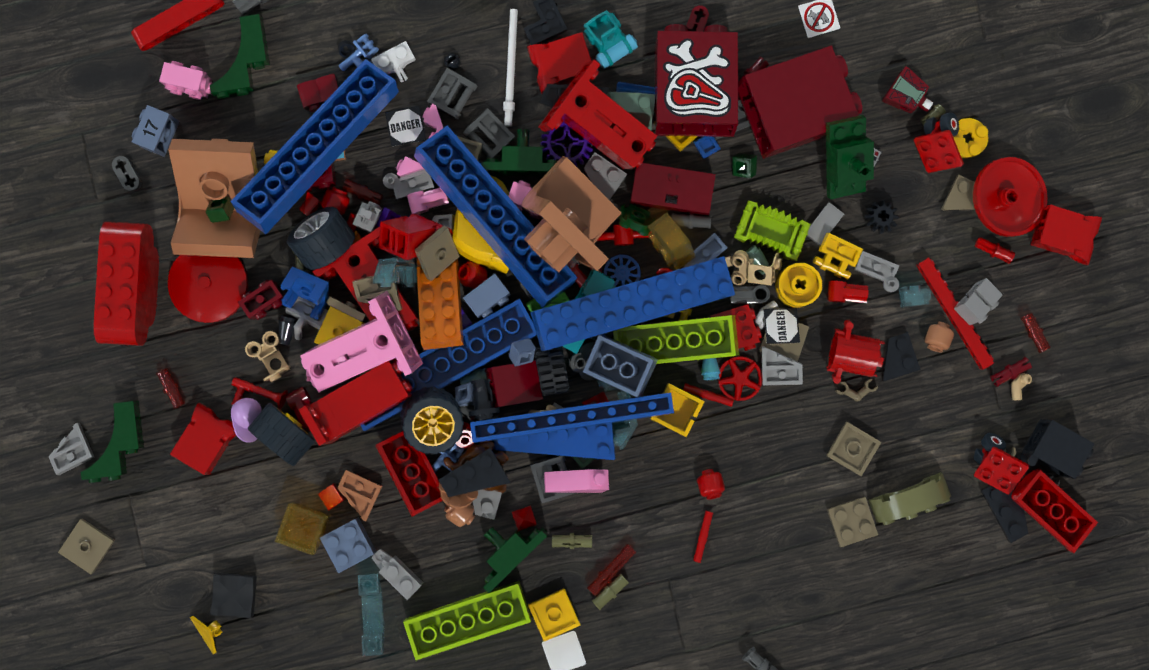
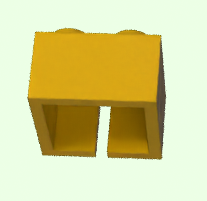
M667 383L662 394L671 393L674 414L654 416L649 419L687 437L695 422L690 417L697 418L705 401Z

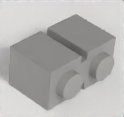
M985 278L973 285L966 294L968 298L964 296L954 307V310L969 325L977 322L980 324L987 319V313L998 306V300L1002 294Z

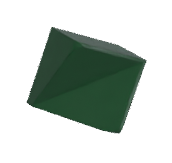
M738 153L733 156V176L752 178L756 175L757 155Z
M229 196L221 200H210L205 212L212 223L230 220L234 207L230 202Z

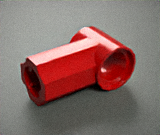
M829 281L827 301L867 303L868 286L847 284V282Z

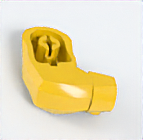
M491 176L495 180V182L501 187V189L507 194V196H509V192L504 183L497 177ZM457 208L452 239L458 253L474 263L507 274L509 268Z

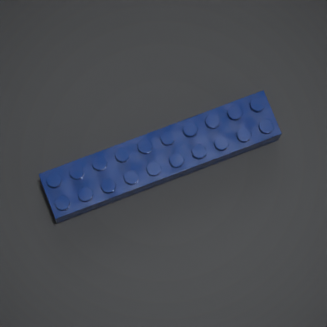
M365 59L230 201L236 212L267 234L397 95L399 90L395 79Z
M448 125L416 147L415 159L542 308L574 284L577 276L567 265L560 272H557L530 248V245L524 238L535 227Z
M725 256L530 313L541 351H546L735 295Z
M518 299L464 329L463 346L426 350L419 354L423 364L413 373L406 376L402 373L401 376L411 384L413 388L412 394L424 387L443 389L509 352L513 342L524 339L531 340L536 337L534 323L521 300ZM405 401L361 425L363 431H367L402 411Z

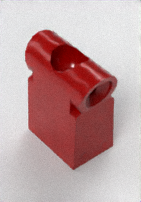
M582 32L548 44L527 46L531 62L538 68L537 82L541 94H543L546 84L564 85L571 83L583 65L591 61Z
M1054 205L1045 206L1044 210L1046 212L1041 222L1035 227L1031 245L1067 255L1078 263L1089 265L1093 252V239L1098 234L1102 217L1084 216Z
M416 213L410 215V217L404 216L380 221L379 248L405 260L417 257L415 249L443 225ZM448 228V229H449V232H450V234H451V237H452V236H453V232H452V230H451L450 228Z
M199 402L194 409L191 422L170 455L201 474L210 475L229 442L236 436L232 421L220 420L212 409Z

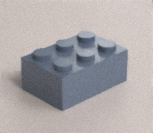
M599 335L583 372L635 397H641L658 359L606 335Z

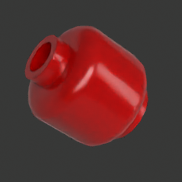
M333 187L332 190H326L321 207H335L341 215H344L350 198L347 196V192Z
M466 262L458 270L460 283L471 289H475L488 279L486 268L474 262Z
M713 469L702 471V475L697 478L700 495L706 497L707 500L721 497L725 491L721 473L714 472Z

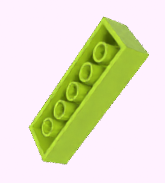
M735 315L628 326L613 331L615 340L658 359L656 364L739 355Z
M517 581L493 589L490 593L484 592L406 618L403 623L415 660H419L530 623L532 618L520 582Z

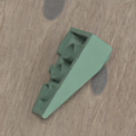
M607 92L608 97L648 129L652 130L655 94Z

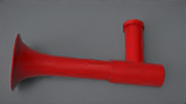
M234 377L232 386L237 387V391L231 404L233 405L236 401L242 399L244 391H248L275 401L278 409H281L286 402L285 395L288 394V391L285 390L282 393L272 392Z

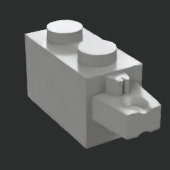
M371 201L368 204L362 202L353 225L358 229L371 233L378 228L376 224L383 208Z
M379 549L372 556L373 561L380 569L379 573L407 600L423 584L396 555L392 557L384 550Z

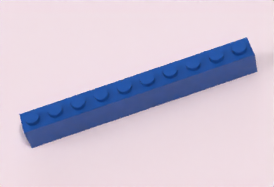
M671 393L470 422L473 443L674 414Z

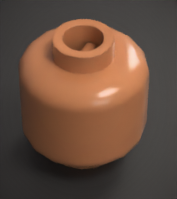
M944 322L930 325L925 337L928 349L942 353L943 350L950 348L954 337V332L949 328L950 325Z
M471 504L461 509H454L446 505L444 509L446 518L458 527H462L465 524L469 525L475 517L473 515L474 506Z

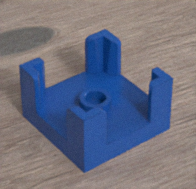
M292 266L281 284L282 290H288L282 299V305L292 308L298 297L316 304L310 313V317L319 320L328 305L329 282Z

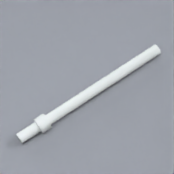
M510 9L505 102H503V111H505L504 125L506 127H512L513 111H515L513 96L517 9Z

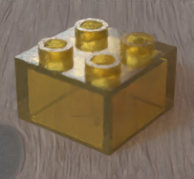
M665 213L647 226L650 231L648 236L652 241L653 247L658 253H662L663 259L669 267L673 266L678 270L696 257L690 240L668 213Z
M295 502L288 503L275 542L314 555L317 553L321 542L320 537L324 534L330 515Z

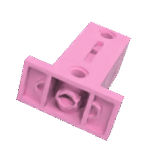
M388 291L368 301L370 312L373 316H376V319L319 344L300 356L301 363L304 369L308 371L311 383L318 393L394 358L397 359V366L405 376L413 373L423 364Z

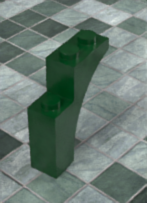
M259 14L240 17L241 43L238 55L228 72L210 85L211 94L218 99L228 98L231 94H237L238 96L248 95L250 91H254L251 68L258 70L265 68L266 65H270L264 22Z
M139 401L113 403L114 429L110 443L99 460L81 472L82 480L89 479V483L101 482L102 477H108L109 480L121 479V475L127 474L125 452L126 454L138 453V449L144 448Z

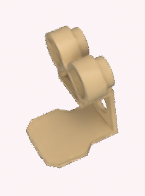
M738 250L732 256V263L738 269L731 275V280L737 286L744 285L747 280L748 283L772 285L777 280L779 270H781L782 259L779 258V253H776L771 266L754 264V259H749L745 251ZM756 270H763L766 277L762 280L755 277Z
M268 331L262 337L263 344L254 341L249 342L245 347V352L250 357H258L264 363L270 373L269 376L264 378V381L270 380V382H274L281 378L283 373L290 370L291 366L286 363L276 347L279 344L278 334ZM270 336L275 337L274 343L269 342ZM253 346L258 347L257 353L252 352ZM274 358L281 361V367L278 370H273L270 367V362Z

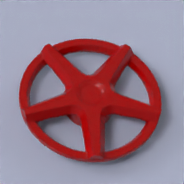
M734 357L727 360L721 366L718 384L723 394L728 398L736 401H745L758 393L762 385V373L756 362L747 357ZM744 360L751 364L741 371L735 361ZM729 364L733 375L721 379L724 368ZM754 368L758 373V384L748 378ZM734 384L735 396L728 394L723 385ZM743 386L755 389L752 394L741 397Z

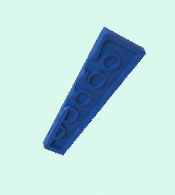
M612 423L494 440L495 450L606 460L616 459Z

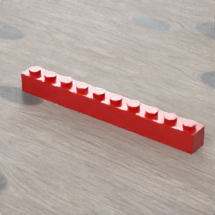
M926 258L916 264L918 270L979 369H986L994 364L992 355L988 354L986 351L987 347L984 343H981L979 334L973 330L974 326L969 325L954 310V307L959 302L955 301L953 292L947 288V282L941 278L940 271L934 267V261Z

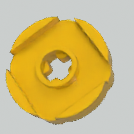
M966 118L958 121L959 132L953 138L961 157L972 158L977 156L987 146L988 129L976 119ZM970 134L972 141L966 143L963 135Z

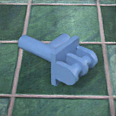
M367 34L362 35L357 41H353L358 49L338 65L342 71H345L353 63L358 67L363 62L360 59L362 55L365 58L372 59V56L378 52V47H374V42L368 39L369 36Z
M455 443L452 448L443 453L440 452L441 455L432 464L434 472L436 473L441 466L452 472L445 465L443 459L450 457L456 463L464 448H460Z

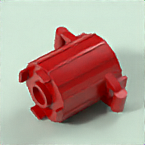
M850 320L844 321L843 330L835 328L836 332L830 347L829 361L826 369L827 371L834 372L831 378L836 384L841 382L842 371L877 377L875 373L876 368L882 367L884 358L881 357L880 345L885 344V342L876 338L851 334L854 325Z

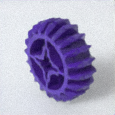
M562 122L558 129L554 128L553 130L546 131L548 135H541V138L547 140L541 142V146L547 147L543 149V154L549 153L546 156V160L553 158V160L559 161L561 157L555 154L551 147L561 148L564 151L565 157L576 167H578L577 161L581 165L584 164L582 157L585 159L590 158L586 152H593V148L588 146L592 144L584 138L583 140L573 138L570 135V129L572 128ZM564 129V134L561 138L551 141L557 131ZM566 134H568L570 142H573L569 144L568 152L566 151L565 144L562 145V143H565ZM583 146L581 152L571 158V150Z

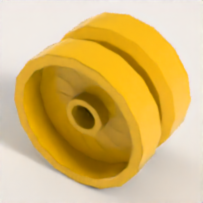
M795 263L779 273L775 282V291L783 304L792 308H801L813 303L819 297L822 291V279L819 272L813 266L806 263ZM797 282L801 284V288L797 289L795 287Z

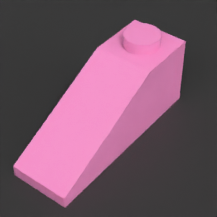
M608 470L544 472L545 493H603L609 490Z

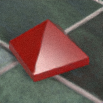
M531 506L512 512L518 531L537 525Z

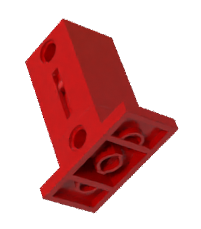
M595 59L583 65L538 127L546 132L554 128L558 129L562 122H564L622 169L638 168L644 161L643 155L646 151L649 152L655 146L656 142L654 140L657 138V135L590 82V80L593 81L598 75L599 71L597 69L601 64Z
M380 227L351 245L334 262L312 271L314 275L328 282L337 276L336 273H338L357 301L352 283L353 280L388 272L373 250L374 247L379 248ZM360 258L359 265L354 267V261ZM397 286L402 304V310H399L398 313L406 329L411 331L418 326L417 322L420 319ZM357 301L370 321L376 319V316H373L370 312L369 303Z
M389 360L311 405H306L299 409L319 446L331 444L339 440L340 437L412 396L411 391H413V388L408 380L402 378L401 374L403 372L399 370L396 362Z

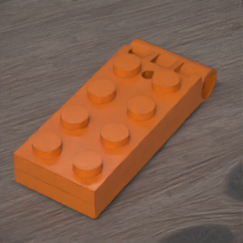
M417 257L421 346L424 350L464 345L458 258L430 281L426 278Z

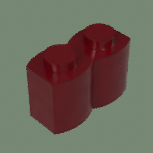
M329 74L298 84L297 88L303 108L310 112L317 111L337 90L339 82L335 74Z

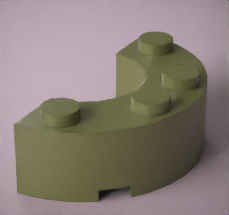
M940 472L924 478L923 481L911 487L882 494L869 499L868 502L876 522L888 525L906 517V520L913 519L921 511L928 513L936 510V505L950 501L951 493L943 473Z

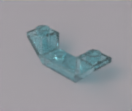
M379 259L373 277V284H380L381 288L393 287V283L402 284V288L414 287V283H417V269L413 259Z
M597 379L599 388H604V392L618 389ZM620 390L621 392L617 393L619 400L631 398L630 394ZM637 419L624 421L625 424L629 423V427L614 430L615 447L618 446L619 450L624 449L638 426Z
M358 575V590L362 600L364 634L361 636L363 656L383 655L384 615L379 575Z

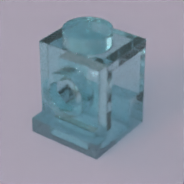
M921 285L909 286V290H907V286L899 288L901 308L927 305L929 300H931L929 288L921 289Z

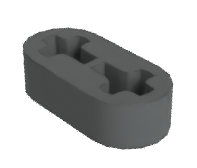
M124 156L116 157L112 162V168L121 185L130 192L138 191L142 186V181L132 162ZM120 161L126 163L124 167L127 172H124L123 169L118 168L120 166ZM127 176H130L131 179L136 180L134 182V187L127 185L130 183Z

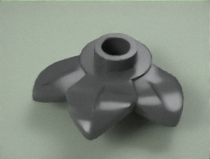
M595 342L582 345L580 351L577 354H573L569 360L570 368L578 372L584 380L595 379L583 372ZM582 360L581 365L578 366L577 362Z

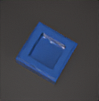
M703 136L693 142L703 160L721 149L714 137Z

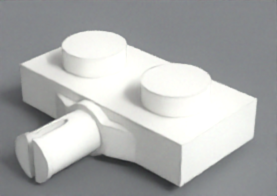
M405 41L371 60L386 74L396 73L400 82H404L401 74L405 81L408 77L403 69L407 64L416 59Z

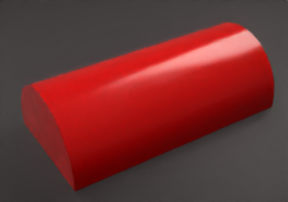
M403 431L375 445L411 517L443 501L438 488L440 482L425 453L417 451L413 446H410L407 439H405Z
M1034 470L1026 475L1012 492V500L1071 553L1076 552L1098 523L1041 470Z

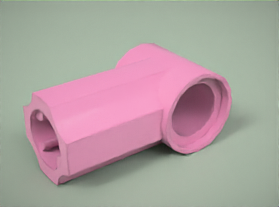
M441 188L426 192L418 191L407 195L412 214L425 213L431 208L449 203L447 195Z

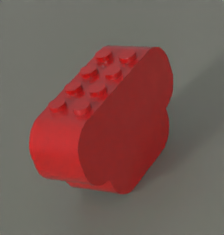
M104 222L101 227L94 310V336L97 343L143 346L146 342L149 326H152L156 316L159 255L156 247H154L153 230L149 224Z

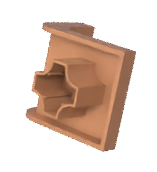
M172 139L168 150L179 197L178 220L171 240L173 254L254 258L260 229L237 213L235 208L230 220L215 223L210 221L205 212L210 200H221L226 196H229L232 200L258 173L254 143L228 141V139H212L211 141Z
M562 156L522 201L521 205L524 209L543 217L524 240L537 255L557 272H560L574 256L578 262L598 271L607 262L608 258L594 244L603 232L618 218L621 212L567 157Z

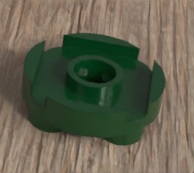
M623 204L619 210L621 212L618 216L620 226L626 229L631 228L642 236H648L657 224L655 216L652 219L649 216L651 212L639 205L630 204L629 207H625V204Z

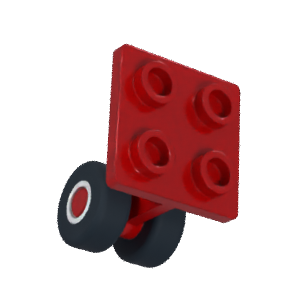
M946 113L938 120L935 117H928L925 120L926 123H924L926 135L918 136L914 139L926 171L931 173L961 167L964 162L953 138L959 132V122L954 113Z
M987 433L981 440L983 449H976L974 454V460L979 464V467L974 472V477L1009 495L1029 469V465L1004 452L1006 443L1000 436L994 433Z

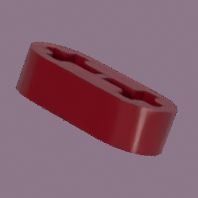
M699 5L693 8L686 25L688 31H692L693 26L697 27V32H703L709 16L706 7ZM699 11H702V15L705 16V18L701 17L699 23L695 22L697 15H695L694 13H699Z

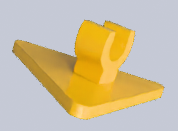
M194 616L190 617L211 652L215 654L216 648L213 637H217L222 633L221 625L216 620L207 627Z

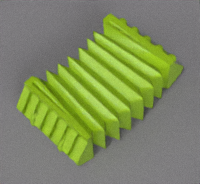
M748 200L734 238L743 243L747 240L750 241V244L755 241L756 245L761 242V247L766 244L767 248L772 247L773 251L777 250V253L782 252L785 259L797 261L811 224L803 220L797 222V217L791 219V213L785 216L784 210L778 213L777 208L772 210L771 206L765 209L762 204L758 208L756 202Z

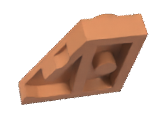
M345 470L338 490L347 498L362 520L367 521L383 486L349 470Z

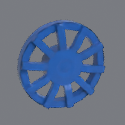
M628 255L612 257L604 268V274L607 275V271L614 273L610 277L617 279L614 283L615 286L619 281L622 282V286L625 285V280L629 284L633 283L629 276L635 277V282H637L641 275L639 264ZM619 258L620 266H618L613 260ZM622 258L628 259L625 265H623ZM632 261L635 264V266L628 268V265ZM610 263L615 266V270L608 268ZM637 268V275L630 273V271Z

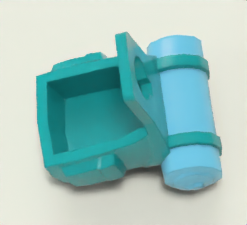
M607 10L584 24V34L590 44L597 47L599 53L596 55V61L601 64L600 67L603 69L612 66L613 63L627 54H631L633 50L638 48L637 40L630 34L625 35L620 29L621 24L613 13H609Z

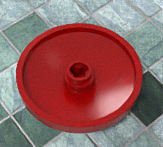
M1005 157L992 161L980 171L973 187V204L978 218L990 231L1000 236L1015 237L1032 231L1041 222L1046 212L1044 208L1047 206V190L1042 176L1034 166L1020 158Z
M179 255L171 266L168 275V292L174 306L184 316L198 322L214 323L229 318L241 307L238 301L243 299L242 296L248 291V275L242 261L238 257Z

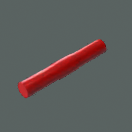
M686 383L683 387L685 392L732 407L734 402L733 399Z
M705 511L693 559V561L701 563L713 516V512Z

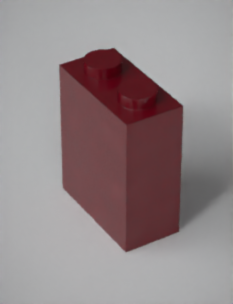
M536 360L520 366L509 364L485 369L487 379H491L489 383L492 390L494 408L543 399Z

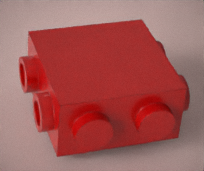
M748 304L709 316L711 318L735 315L739 349L744 347V350L747 351L756 348L755 344L760 342L759 338H762L759 327H755L753 319H756L753 308H749Z

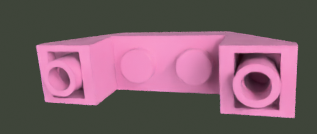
M432 104L430 108L427 107L422 118H424L425 125L436 130V132L431 133L430 138L444 127L436 105ZM406 156L404 160L399 161L396 167L397 175L400 178L424 169L420 163Z

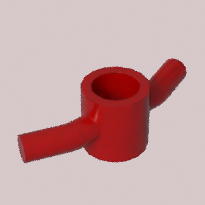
M619 224L613 226V232H603L597 241L614 240V246L634 245V238H654L655 233L653 230L648 236H642L637 231L631 228H623Z

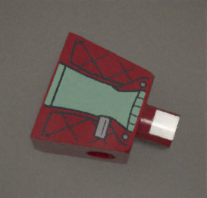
M907 66L901 70L882 102L907 113L915 111L917 106L927 112L933 104V101L924 96L929 86Z

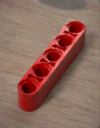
M183 0L134 28L131 34L140 50L146 51L224 6L225 2L223 0Z

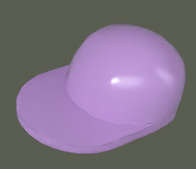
M252 398L240 399L231 408L234 432L244 442L257 440L248 430V427L261 413L262 408Z

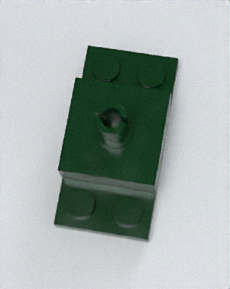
M863 115L826 123L827 197L830 200L866 192V181L874 179V141L866 137V117Z
M518 129L517 146H502V162H498V159H487L486 162H482V166L491 176L544 177L558 160H546V163H543V147H529L530 130L524 129L523 137L522 129Z
M493 526L489 529V532L487 531L483 535L496 547V551L486 561L494 569L484 580L486 583L483 588L488 593L547 537L548 533L543 527L540 530L534 529L528 535L529 541L518 530L508 539H504Z

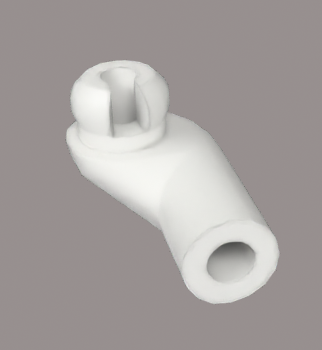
M771 301L762 307L757 314L755 324H758L760 329L765 327L763 309L778 308L775 301Z

